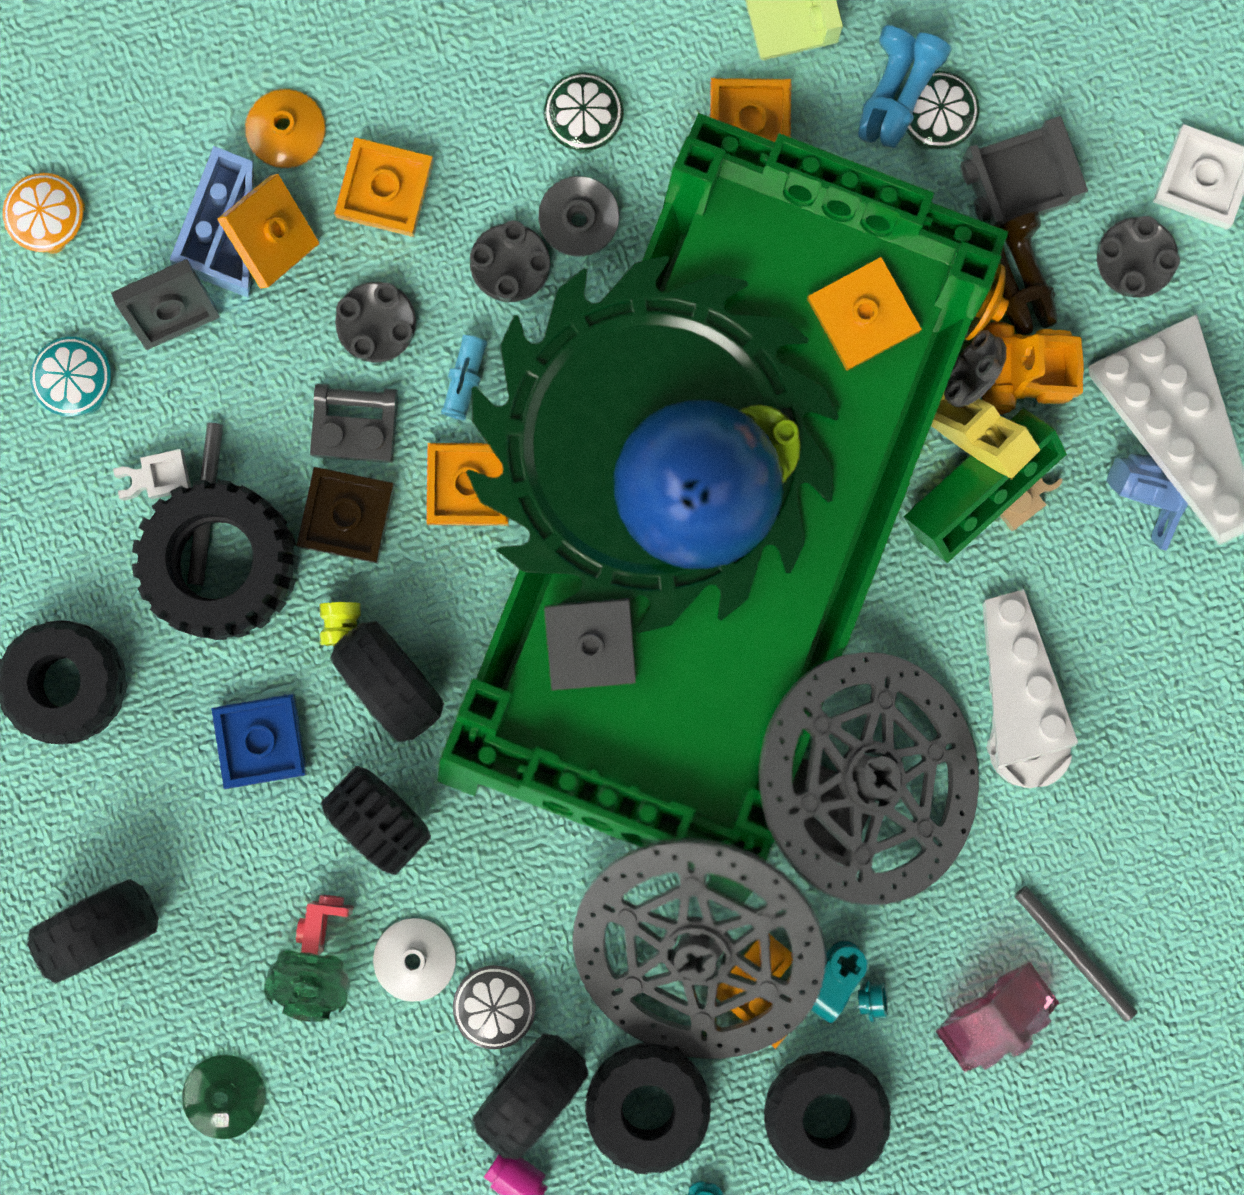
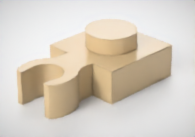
M1042 478L1039 479L1000 515L1001 519L1011 531H1014L1046 506L1039 495L1055 490L1061 485L1063 480L1060 478L1052 485H1048L1043 482Z

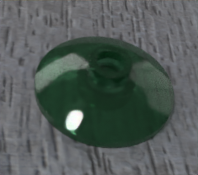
M229 1054L212 1056L199 1063L188 1075L182 1092L183 1108L189 1122L202 1134L216 1139H230L247 1132L260 1118L266 1100L264 1082L257 1069L245 1059ZM223 1092L227 1095L228 1103L226 1106H218L215 1103V1093Z

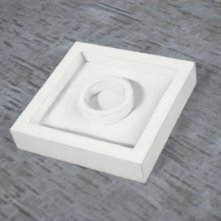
M1183 124L1177 133L1153 202L1228 230L1233 225L1244 195V146Z

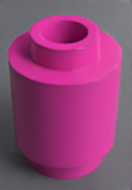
M498 1155L483 1177L492 1183L490 1188L499 1195H544L548 1186L542 1183L546 1174L522 1157L520 1159H511Z

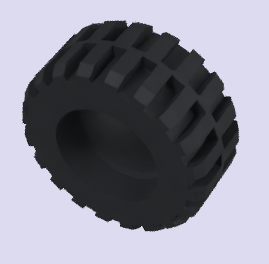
M206 479L193 481V487L185 488L181 485L171 490L172 497L167 501L160 498L152 506L156 512L149 520L145 517L142 519L138 527L144 531L140 541L134 540L132 552L138 554V563L132 564L133 577L140 579L141 585L137 589L142 599L149 601L151 604L150 610L158 618L165 620L169 623V626L178 631L213 640H227V637L233 636L240 638L249 635L250 630L256 627L262 628L271 622L269 617L275 611L280 613L286 605V602L283 600L287 592H293L296 580L292 579L293 571L298 569V556L294 554L293 548L296 545L294 535L288 530L286 526L287 521L282 514L253 490L243 485L241 487L225 480H217L216 483H210ZM215 522L231 524L240 529L251 543L253 563L249 576L237 591L225 598L209 599L201 597L191 591L182 578L180 562L184 546L193 535L194 530L200 526Z

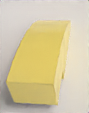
M943 393L931 426L958 447L992 469L1012 479L1040 451L1027 428L1001 417L994 405L978 399L967 406L956 407L947 402Z

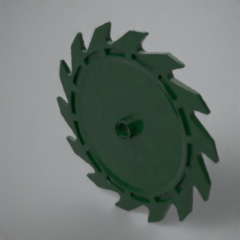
M668 255L634 263L598 303H591L585 298L588 269H581L558 288L545 335L541 342L530 343L526 339L519 315L513 316L500 343L508 401L502 406H496L476 386L472 387V422L502 463L503 472L497 478H491L469 469L466 471V474L480 503L522 525L530 534L527 543L498 547L497 552L523 572L577 575L582 581L581 589L559 604L629 598L630 600L638 596H645L650 602V608L636 629L638 633L671 626L709 585H715L720 591L717 619L722 621L748 600L761 552L765 546H775L779 552L785 573L792 572L805 544L797 496L798 487L802 483L810 484L827 503L833 501L832 466L804 427L802 420L807 412H812L834 421L839 416L824 386L780 362L776 355L777 349L780 346L807 344L809 339L784 318L728 313L724 307L725 300L747 287L748 281L712 274L667 293L660 292L656 287V280L670 260ZM685 401H714L736 410L756 405L774 408L782 412L797 426L800 454L795 469L782 484L780 509L766 537L749 553L730 564L709 569L676 567L647 553L630 535L621 520L614 495L616 463L632 431L648 416L662 408ZM688 481L682 488L693 490L698 481ZM705 488L700 494L703 505L709 499L708 488ZM681 498V502L685 507L695 508L691 499Z

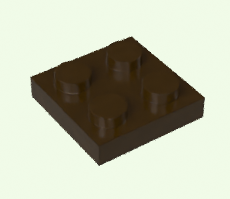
M314 467L296 546L302 549L378 564L395 484Z

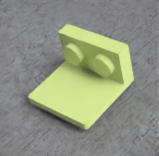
M745 0L761 60H768L838 43L843 24L836 0Z

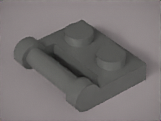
M316 383L310 455L319 458L393 463L398 390L385 388L384 392L333 389L330 388L329 384ZM329 404L383 408L382 420L328 416Z

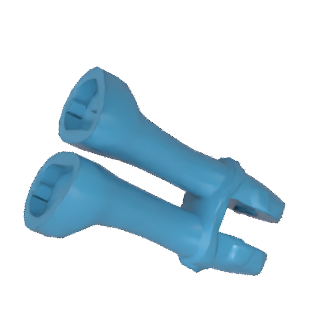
M886 25L883 26L879 36V43L888 54V63L880 83L871 98L863 105L858 136L861 140L870 143L875 142L880 136L882 145L895 148L914 119L912 113L922 91L934 72L946 62L952 49L946 41L935 35L919 33L915 39L910 33L901 28ZM914 61L911 73L898 100H893L910 65Z

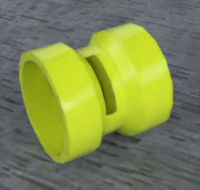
M330 602L319 604L320 617L324 620V629L320 632V645L334 646L343 636L357 626V619L361 616V603Z

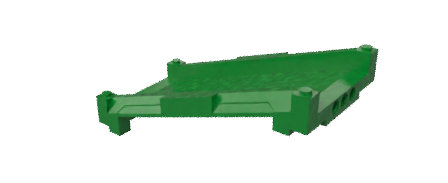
M698 113L672 168L663 209L642 261L667 255L670 258L656 280L657 289L663 293L673 291L712 274H720L748 281L747 287L725 300L724 307L728 313L784 318L809 339L807 344L780 346L777 349L776 355L780 362L824 386L839 416L834 421L824 416L807 412L802 420L804 427L832 466L833 501L827 503L810 484L802 483L798 487L797 496L805 544L792 572L785 573L779 552L775 546H765L761 552L748 600L722 621L717 619L720 591L715 585L707 586L671 626L638 633L636 629L648 612L650 602L645 596L630 599L629 607L636 682L632 684L561 690L551 689L544 605L559 604L581 589L582 581L577 575L523 572L519 569L476 679L472 678L456 715L455 724L440 756L437 782L475 797L480 785H483L638 847L672 839H702L741 848L767 861L775 840L766 821L762 805L759 770L764 737L770 720L784 695L796 681L817 665L832 658L842 656L847 647L969 326L990 291L1002 257L1000 254L1008 231L932 203L934 192L778 133L774 142ZM882 257L922 330L846 371L807 298L809 295ZM803 709V711L809 716V713L805 709ZM804 728L799 735L795 747L792 764V784L811 737ZM689 862V867L694 869V864ZM708 873L710 875L708 885L743 903L753 892L744 885L729 878Z

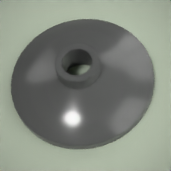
M574 176L555 183L545 193L539 207V225L546 241L557 251L569 256H588L605 248L613 239L618 228L619 209L615 197L601 182L589 177ZM577 214H581L586 217L587 221L583 226H575L571 221L572 218Z

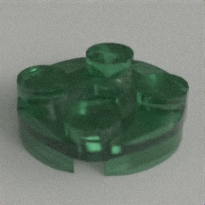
M284 950L278 954L277 960L268 970L264 984V993L271 1005H273L275 1000L284 1007L282 1013L286 1016L300 1021L319 1022L329 1019L330 1012L339 1009L340 1013L345 1008L350 991V981L347 974L343 971L344 964L342 960L334 955L320 956L312 953H297L293 950ZM304 985L310 986L313 989H305Z

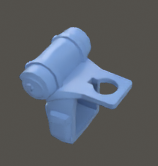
M1130 454L1126 458H1116L1108 473L1107 483L1120 496L1162 508L1152 532L1151 540L1159 549L1166 551L1179 520L1188 506L1187 502L1151 456ZM1168 520L1167 528L1163 534L1165 523Z

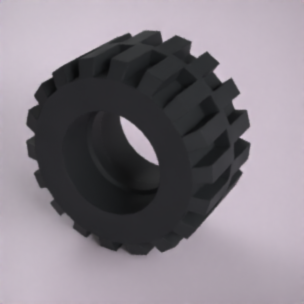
M355 766L320 802L326 818L359 853L384 872L396 875L431 839L428 827L422 819L387 784L368 769Z

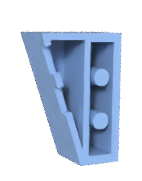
M213 146L171 254L170 262L171 265L188 259L199 279L249 298L250 271L217 218L253 190V161Z

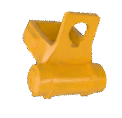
M996 321L989 323L983 329L1003 339L1007 347L1006 361L1000 375L992 387L982 396L983 401L994 405L999 415L1014 410L1017 399L1036 398L1037 402L1041 404H1064L1083 393L1084 362L1081 337L1073 336L1068 330L1052 329L1038 330L1035 335L1015 334L1013 325Z

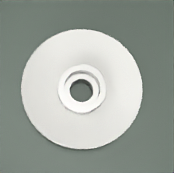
M421 918L401 920L390 926L379 938L373 955L374 971L382 987L394 997L411 1002L427 1000L440 993L453 976L456 965L454 945L448 934L434 922ZM407 955H418L421 960L420 966L416 969L409 968L405 961Z

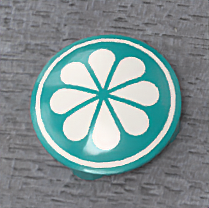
M63 337L48 343L36 355L31 366L30 384L38 402L50 412L65 417L80 416L88 412H95L102 406L111 384V368L106 354L91 341L80 337Z

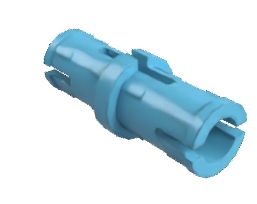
M470 335L462 336V343L455 367L449 370L448 378L451 381L441 414L454 419L466 420V413L472 396V387H478L481 378L477 375L485 347H487V341Z

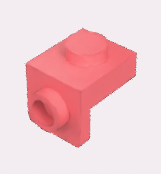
M319 895V901L308 903L306 917L299 919L296 931V943H302L301 954L318 956L323 953L328 915L349 917L353 914L354 906L344 905V897L333 895Z

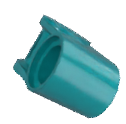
M844 940L838 941L826 953L822 987L811 1011L830 1024L841 1014L851 994L867 971V959L855 943ZM852 954L855 966L852 969L845 966L841 970L842 966L837 961L841 955L848 958Z

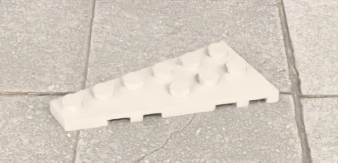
M1197 314L1089 365L1090 378L1218 544L1221 545L1244 534V468Z

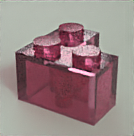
M1028 962L1000 976L982 997L955 1009L935 1032L964 1072L980 1065L985 1070L998 1063L1009 1052L1012 1056H1017L1026 1051L1034 1042L1031 1039L1033 1034L1038 1033L1050 1024L1051 1019L1049 1015L1058 1006L1059 1001L1031 962Z

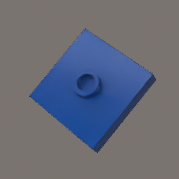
M295 694L211 708L224 789L307 775Z

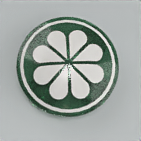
M935 71L917 100L912 113L914 119L906 130L907 134L915 141L919 148L924 150L949 149L963 143L973 133L979 119L980 108L975 91L962 77L947 71Z
M574 73L562 78L551 88L544 104V120L552 137L561 145L576 150L581 154L591 153L595 149L609 143L618 133L623 121L624 110L619 92L607 79L593 73Z

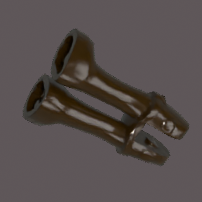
M1034 211L1021 215L1002 226L1000 224L993 225L1008 231L1005 242L1010 249L1025 286L1024 289L1019 290L1003 246L999 264L1005 266L1006 280L1002 297L1009 300L1005 312L1009 321L1014 326L1017 334H1032L1033 323L1026 304L1031 301L1040 325L1044 329L1053 327L1057 324L1054 289L1048 286L1037 264L1031 241L1041 226L1038 212Z

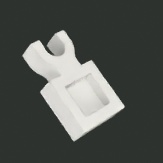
M181 449L141 457V469H132L130 467L113 469L114 476L118 479L126 476L132 478V485L129 489L118 491L119 499L123 501L137 497L144 490H147L150 499H156L171 495L170 491L181 485L185 488L191 487L184 451Z

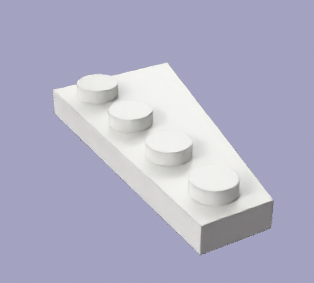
M1024 589L985 600L983 603L986 652L989 658V688L992 694L993 705L992 724L996 741V769L1075 747L1078 741Z

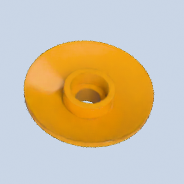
M280 89L263 95L254 103L247 115L245 133L251 150L261 161L277 168H294L311 160L320 150L325 138V120L320 108L309 96L296 90ZM286 118L290 120L288 128L284 130L276 128V124L280 119Z
M1002 264L998 265L990 291L969 326L965 337L968 341L978 335L988 325L990 320L999 322L1007 310L1009 300L1002 297L1006 280L1005 266Z

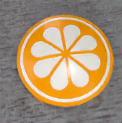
M50 173L32 174L18 181L10 189L3 205V221L8 234L23 248L35 252L58 253L78 233L83 220L85 204L75 187L66 179Z

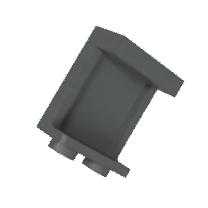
M1061 116L1046 120L1040 129L980 149L977 145L968 147L963 156V161L960 163L964 181L967 185L972 184L977 197L974 199V208L979 221H985L992 226L997 224L1002 226L1008 221L1030 212L1037 211L1039 215L1078 203L1088 192Z

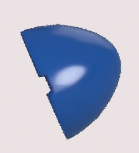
M685 401L662 408L648 416L632 431L616 463L614 495L621 520L630 535L647 553L676 567L709 569L730 564L749 553L766 537L780 509L783 475L778 453L767 434L752 418L718 402ZM688 481H698L693 490L682 488ZM705 488H708L709 499L703 505L700 494ZM681 498L691 499L695 508L685 507L681 502Z

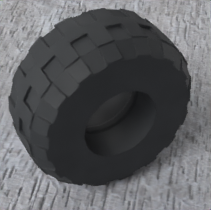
M49 621L41 625H34L26 629L16 639H13L2 659H0V707L4 715L17 730L35 740L61 745L87 740L107 728L122 707L127 688L124 662L113 643L100 632L87 625L72 621ZM68 658L78 668L81 684L79 692L73 701L64 707L58 708L45 695L43 682L45 673L52 664L59 659Z
M377 621L362 622L334 645L330 659L335 669L362 704L394 739L399 742L413 740L441 717L444 707L443 700L404 650Z
M128 879L85 898L33 926L28 933L27 946L43 978L45 977L56 984L156 933L159 917L143 885Z
M542 1034L514 1064L472 1118L475 1133L503 1158L520 1159L544 1135L580 1090L589 1074L586 1060L558 1035Z
M637 1043V1045L624 1047L616 1051L597 1069L587 1091L585 1113L589 1132L600 1152L608 1157L613 1164L622 1169L647 1175L648 1173L660 1174L670 1171L692 1157V1154L700 1147L706 1136L710 1122L711 1104L707 1085L700 1071L684 1054L662 1044ZM643 1085H654L665 1090L674 1103L670 1119L661 1127L653 1130H642L631 1125L624 1117L622 1111L625 1097L633 1089Z
M821 1051L820 1053H808L800 1056L797 1060L787 1064L779 1072V1075L771 1083L767 1092L764 1105V1122L770 1144L777 1156L788 1168L796 1174L807 1177L809 1180L820 1183H838L855 1176L858 1177L879 1159L889 1139L891 1111L886 1093L877 1077L866 1066L847 1055ZM821 1095H840L849 1102L851 1108L850 1121L846 1128L837 1136L827 1139L817 1138L806 1132L803 1127V1116L808 1104Z

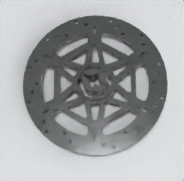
M873 652L847 654L823 662L804 674L784 695L770 720L764 737L759 771L760 792L766 821L778 848L788 863L801 877L818 890L836 899L855 904L884 905L913 897L927 889L949 869L958 857L970 833L978 802L979 776L976 751L967 723L950 694L937 680L917 665L893 655ZM859 684L871 686L870 702L832 717H828L821 709V704L828 697L844 688ZM897 692L912 700L926 714L937 732L935 739L928 741L895 707ZM803 709H805L809 713V716L803 711ZM864 714L867 715L860 740L841 728L843 722ZM880 714L882 716V742L873 740V734ZM893 722L914 741V746L894 749ZM804 728L812 736V745L805 791L795 795L792 787V764L795 747L799 735ZM830 734L849 746V750L843 757L830 740ZM951 743V748L946 750V745ZM824 750L837 768V772L821 783H818L822 751ZM864 752H865V753H870V754H872V755H881V756L872 757V756L865 755ZM920 754L922 760L905 771L901 761L902 757ZM946 762L948 768V795L942 819L937 826L930 819L937 765ZM921 773H924L919 806L907 789L906 784ZM838 784L842 798L821 802L820 796ZM900 798L912 814L913 821L895 810V805ZM861 799H874L879 801L880 803L878 804L871 801H862ZM795 807V811L789 814L788 810ZM849 807L850 835L828 815L829 810ZM867 814L871 816L864 842H862L861 815ZM884 815L902 827L900 833L877 842ZM814 816L848 849V858L845 866L831 859L816 845L804 827L805 819ZM912 838H915L920 843L921 851L905 864L888 871L873 872L872 862L874 854Z
M672 839L644 845L627 852L604 868L590 884L579 905L573 929V952L580 978L587 992L602 1012L618 1027L643 1043L662 1044L673 1048L686 1057L722 1059L750 1054L769 1047L791 1033L805 1019L815 1004L823 983L826 961L824 937L817 916L806 897L784 873L769 862L741 848L721 842L702 839ZM689 862L694 864V869H690ZM673 872L677 873L680 877L679 885L641 904L634 905L623 898L635 886L653 877ZM708 873L716 874L736 881L755 892L767 904L755 909L706 884L705 875ZM691 896L697 897L702 917L688 916ZM674 899L680 900L678 920L650 912ZM709 900H713L740 915L716 921ZM642 921L667 931L663 937H659L640 922ZM608 922H614L625 929L628 971L619 975L613 972L607 957L605 934ZM747 925L753 926L736 940L732 939L727 932ZM778 927L786 929L792 946L793 968L788 980H782L772 975L769 932ZM680 935L679 943L677 944L675 949L672 950L677 942L678 936ZM635 936H639L658 950L642 963L638 962ZM756 939L760 941L761 967H758L739 953L740 950ZM722 953H724L721 959L719 960V964L717 966L718 959L720 958ZM659 963H664L669 970L668 972L650 977L645 976L647 972ZM734 965H737L755 978L756 981L730 973V970ZM681 981L687 1001L658 986ZM719 982L745 990L722 1002L716 1001ZM694 985L708 986L706 1004L699 1003ZM645 993L690 1016L691 1025H681L659 1017L636 1002L633 996ZM758 997H762L772 1003L767 1010L748 1021L727 1027H719L716 1024L717 1016ZM703 1030L707 1033L706 1037L702 1035Z

